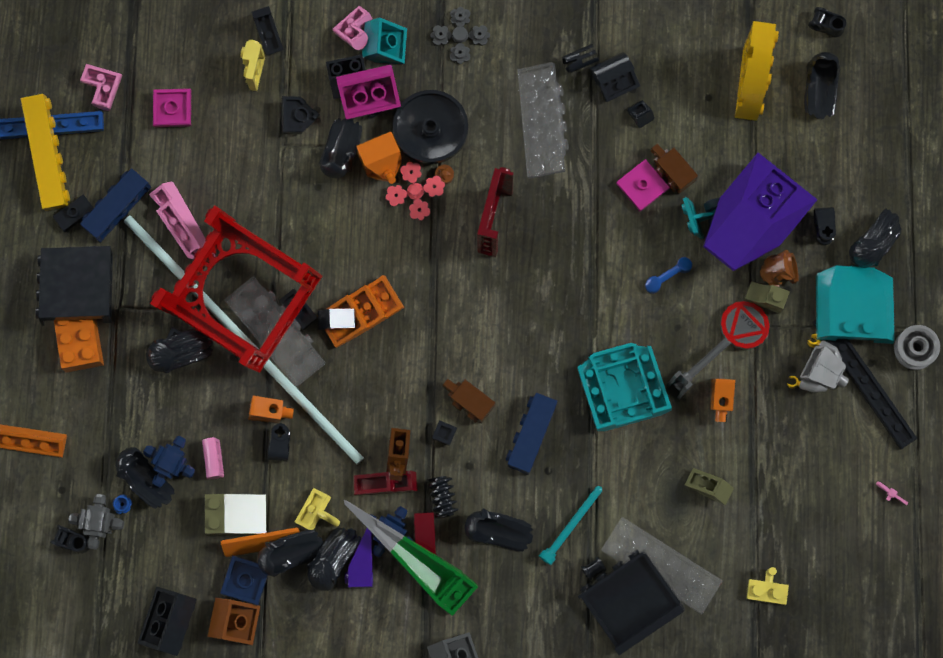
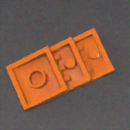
M382 275L369 285H364L351 295H346L327 308L355 309L356 328L329 329L325 331L335 348L388 319L402 310L404 306L386 276Z

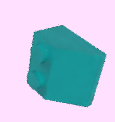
M382 18L365 22L364 32L368 36V42L362 51L363 58L375 63L405 64L407 28Z

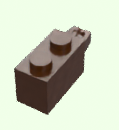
M658 144L651 148L652 154L656 157L654 158L656 163L655 170L660 177H665L672 191L680 194L696 182L698 175L675 148H672L670 151L667 149L664 151Z
M449 379L443 384V387L450 392L448 396L453 401L452 405L459 411L462 409L468 413L467 417L475 423L479 421L482 424L496 406V402L466 379L462 384L459 381L457 384H454Z
M391 428L386 472H389L390 480L401 481L403 474H406L411 430Z

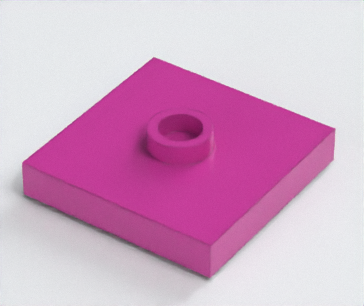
M191 89L153 90V127L191 126Z
M646 159L616 182L618 187L640 212L670 188Z

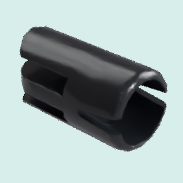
M593 44L563 56L562 61L564 65L573 62L565 68L568 73H573L600 61L596 57L585 63L582 62L597 54L595 50L582 56L579 55L593 48Z

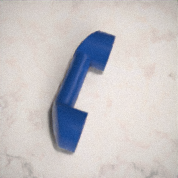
M687 257L680 258L677 265L658 277H650L646 281L645 289L649 293H657L660 290L661 283L679 272H690L692 261Z

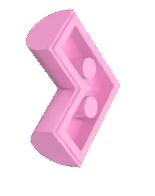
M358 6L336 25L332 31L354 49H363L367 45L368 36L362 28L365 26V22L372 20L369 12Z
M89 64L85 65L80 82L97 87L92 100L93 106L110 111L122 74Z

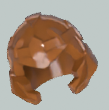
M785 250L777 255L767 257L760 270L763 280L769 285L777 287L782 285L781 281L783 279L788 280L792 284L799 281L798 267L794 254Z

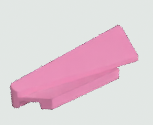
M172 181L163 183L149 194L160 206L156 212L187 258L195 259L197 250L203 247L206 238Z

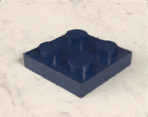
M232 556L220 594L259 605L268 575L261 571L258 563Z

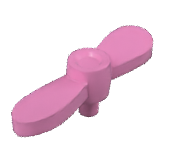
M877 481L876 485L887 492L888 497L886 500L890 501L891 498L895 497L903 504L908 505L906 500L897 495V491L892 488L889 489Z

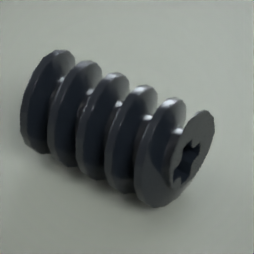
M442 476L428 480L433 482L429 485L430 489H434L430 493L431 496L437 497L432 500V504L438 505L433 508L434 512H439L435 519L453 516L454 512L458 511V508L452 507L453 504L457 503V500H451L455 493L449 492L454 485L447 483L452 480V477Z

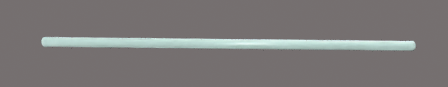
M128 216L124 223L181 280L185 275L184 270L132 216ZM203 291L205 306L225 328L259 349ZM192 292V294L198 299V294ZM268 359L264 366L266 371L358 465L364 457Z

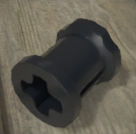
M596 557L590 564L581 566L583 573L590 582L601 572L607 571L599 557Z

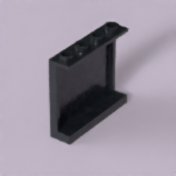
M111 246L41 248V255H38L37 258L38 267H40V272L37 273V283L40 284V288L36 290V299L39 301V307H36L35 310L36 319H39L41 325L45 326V321L76 319H102L103 323H111L113 274Z
M638 549L628 556L629 560L624 563L619 561L612 567L613 571L608 574L606 572L596 577L597 582L592 585L588 583L579 589L581 593H579L578 598H582L614 644L615 651L619 656L685 611V607L644 549L640 552Z

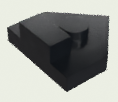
M282 96L281 127L283 134H302L320 116L302 97Z

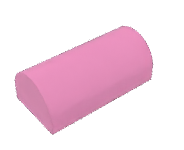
M214 437L203 439L202 445L207 479L224 478L220 440Z

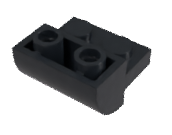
M624 52L589 68L605 102H609L640 87L634 72L635 68Z
M363 54L326 62L333 99L341 98L336 77L366 70Z

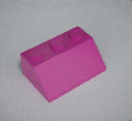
M391 65L336 77L346 119L401 107Z

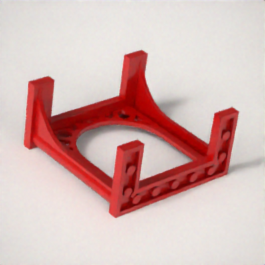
M214 205L213 208L207 211L206 219L204 220L205 223L214 228L213 232L207 235L205 244L197 250L195 259L192 264L186 267L183 278L176 282L173 293L160 288L154 292L150 304L172 316H177L241 358L239 363L260 373L321 280L322 275L306 263L300 264L235 222L234 218ZM225 238H228L231 243L229 251L222 249V241ZM235 240L238 241V243H237L238 245H242L241 248L235 249V248H236V242H235ZM218 249L220 253L217 257H214L213 255L216 254ZM230 255H254L301 284V287L260 350L215 321L204 303L203 288L208 273L216 263ZM198 281V282H199L198 287H197V288H192L193 286L196 285L195 282ZM195 292L198 294L196 301H186V296L189 293ZM200 305L201 309L198 311L197 308L192 309V307Z

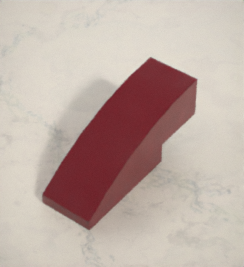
M406 471L401 481L390 480L389 472L353 475L354 495L417 491V478L414 471Z
M415 513V543L436 555L434 513Z

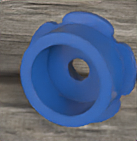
M119 495L113 500L114 510L117 513L121 514L130 511L132 501L126 495Z

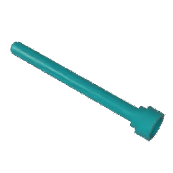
M601 486L595 487L551 547L540 553L539 557L551 566L556 560L555 553L601 494Z

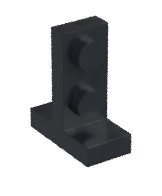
M267 6L252 11L251 13L266 56L283 51L284 49L270 7Z

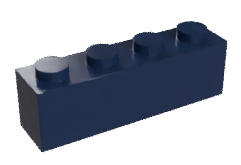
M131 168L122 174L120 181L116 185L109 188L108 194L103 199L96 202L95 208L90 213L88 212L84 215L80 223L81 226L101 243L152 187Z
M536 393L534 397L530 396L527 407L530 409L527 415L523 414L519 424L522 425L520 433L516 432L512 442L515 443L513 451L509 450L505 459L508 461L507 467L527 475L530 474L556 408L557 400Z

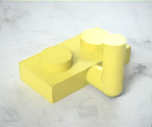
M313 488L295 523L308 530H314L320 518L335 527L339 526L340 521L324 511L331 497Z
M771 567L766 571L765 581L748 580L746 599L786 605L789 585L773 583V576L777 573V570Z

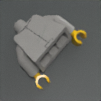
M812 334L811 337L817 342H811L810 340L807 342L814 350L799 377L802 380L798 381L796 376H790L789 378L796 380V383L794 385L787 384L789 388L799 386L800 389L809 392H826L828 389H835L837 385L844 388L849 379L842 375L846 365L842 362V357L837 347L824 340H817V334Z

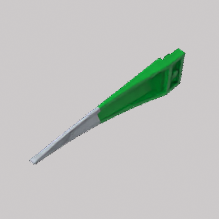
M344 500L345 505L393 554L432 599L452 616L478 588L477 583L466 576L460 569L347 500Z

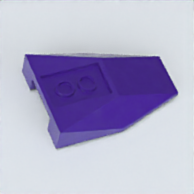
M757 153L719 198L703 247L732 271H735L779 247L818 199L760 153Z

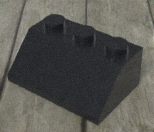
M156 587L138 644L178 656L197 599Z

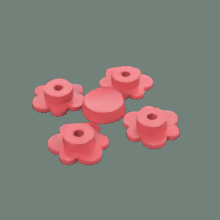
M407 162L406 166L401 167L400 172L403 174V180H408L413 184L408 187L407 191L402 189L400 185L388 187L386 199L391 206H397L404 203V198L408 194L411 199H414L413 204L409 206L411 211L410 217L412 219L418 218L422 221L424 216L430 215L428 203L420 200L424 191L429 193L431 197L435 195L441 196L444 193L445 183L441 181L439 176L428 178L426 180L427 184L424 187L419 183H415L417 178H420L422 175L420 172L421 166L418 163Z

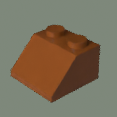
M215 597L208 637L253 645L260 606Z

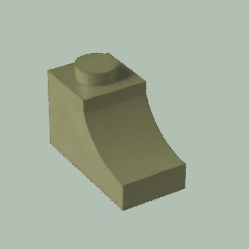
M751 281L744 300L780 314L784 309L790 291L774 285H763Z
M695 468L692 469L685 483L686 487L723 505H726L734 490V487L724 479Z

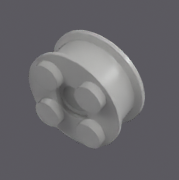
M913 325L906 328L899 334L894 343V353L897 360L904 367L912 370L926 368L936 360L940 352V341L936 333L923 325ZM913 343L921 346L920 352L914 350Z

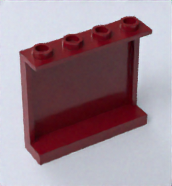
M500 167L499 169H494L477 233L478 253L492 257L497 256L498 231L491 230L500 194L509 196L513 194L514 173L508 168Z

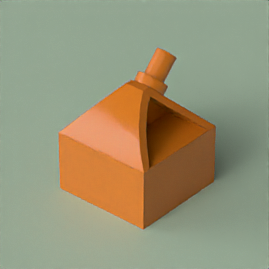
M392 132L356 146L359 159L367 177L388 181L390 184L395 183V176L402 160L399 147Z

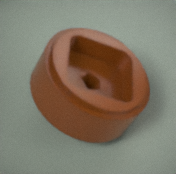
M440 165L435 171V176H439L441 181L449 184L454 178V171L449 165Z

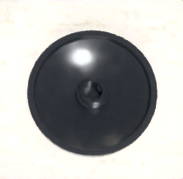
M438 90L420 91L406 98L401 103V107H398L393 120L394 137L400 150L410 159L423 164L442 163L454 157L464 146L468 135V118L462 105L453 96Z

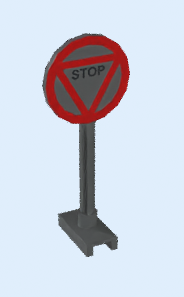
M747 301L735 302L727 307L722 314L720 322L724 339L692 369L683 374L678 371L666 385L668 388L673 385L680 392L677 396L679 400L693 385L691 383L693 378L727 346L731 344L736 348L745 350L753 349L764 342L768 336L770 325L768 317L762 308L755 303Z

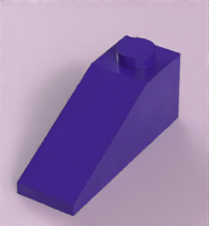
M368 528L350 562L348 572H345V584H348L350 589L373 588V536Z

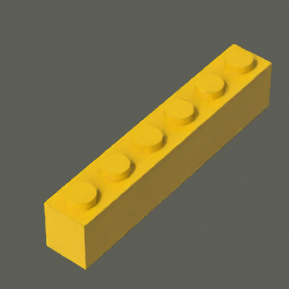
M44 94L21 98L42 209L49 211L68 206L70 195L68 190H65L64 183L67 180L65 172L61 170L63 159L61 153H58L57 150L59 139L57 135H54L53 128L56 127L54 117H51L50 109H52L51 100Z

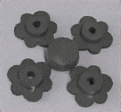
M458 7L457 10L453 9L450 12L452 17L451 23L457 26L452 33L448 31L446 26L441 27L437 25L430 34L435 45H440L441 43L446 45L451 38L458 43L456 47L451 48L450 54L451 61H457L458 64L470 60V49L462 44L468 39V36L475 45H486L487 39L490 38V33L487 32V27L484 25L480 27L474 26L473 31L468 34L464 25L470 22L469 17L471 13L467 9L464 10L463 7Z

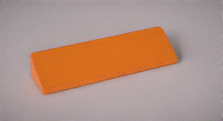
M0 424V448L63 457L67 438L66 434Z
M291 528L222 540L221 546L225 557L259 552L265 547V542H273L288 535L299 533L300 529Z

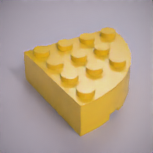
M757 21L752 23L743 47L735 118L757 121L759 115H763L764 104L762 103L772 74H769L774 60L772 52L779 35V31H776V24Z

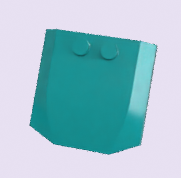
M837 265L817 273V340L836 341L838 338L874 340V343L893 344L895 342L893 277L872 267L862 268Z
M634 343L624 344L593 353L588 357L587 361L578 366V373L597 431L612 430L658 417L672 410L651 346H638Z

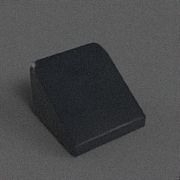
M643 100L627 109L639 128L654 120L652 109Z

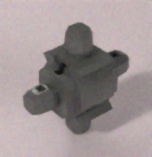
M103 494L95 495L94 506L87 505V510L81 509L80 514L72 513L69 515V523L78 525V529L83 530V535L89 536L86 545L88 549L96 550L100 542L98 538H105L106 534H112V530H122L124 528V521L114 518L115 515L110 513V509L104 507L106 505V496Z

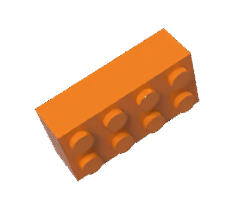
M97 319L54 320L60 364L63 371L67 373L104 366Z

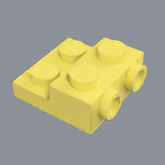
M248 40L245 47H242L240 55L245 65L243 76L246 78L249 89L257 91L265 54L262 45L258 41Z

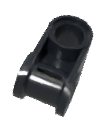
M815 8L814 17L808 26L815 31L832 37H840L845 30L846 19L824 8ZM833 24H839L841 28H834Z
M834 207L814 208L813 217L817 241L822 245H829L836 235Z
M278 423L272 428L268 460L288 461L290 430L285 424ZM280 428H283L286 434H282V437L279 438L276 431H280Z
M57 525L58 530L54 539L50 541L51 544L81 554L89 550L86 546L87 537ZM82 539L83 546L77 549L76 542Z

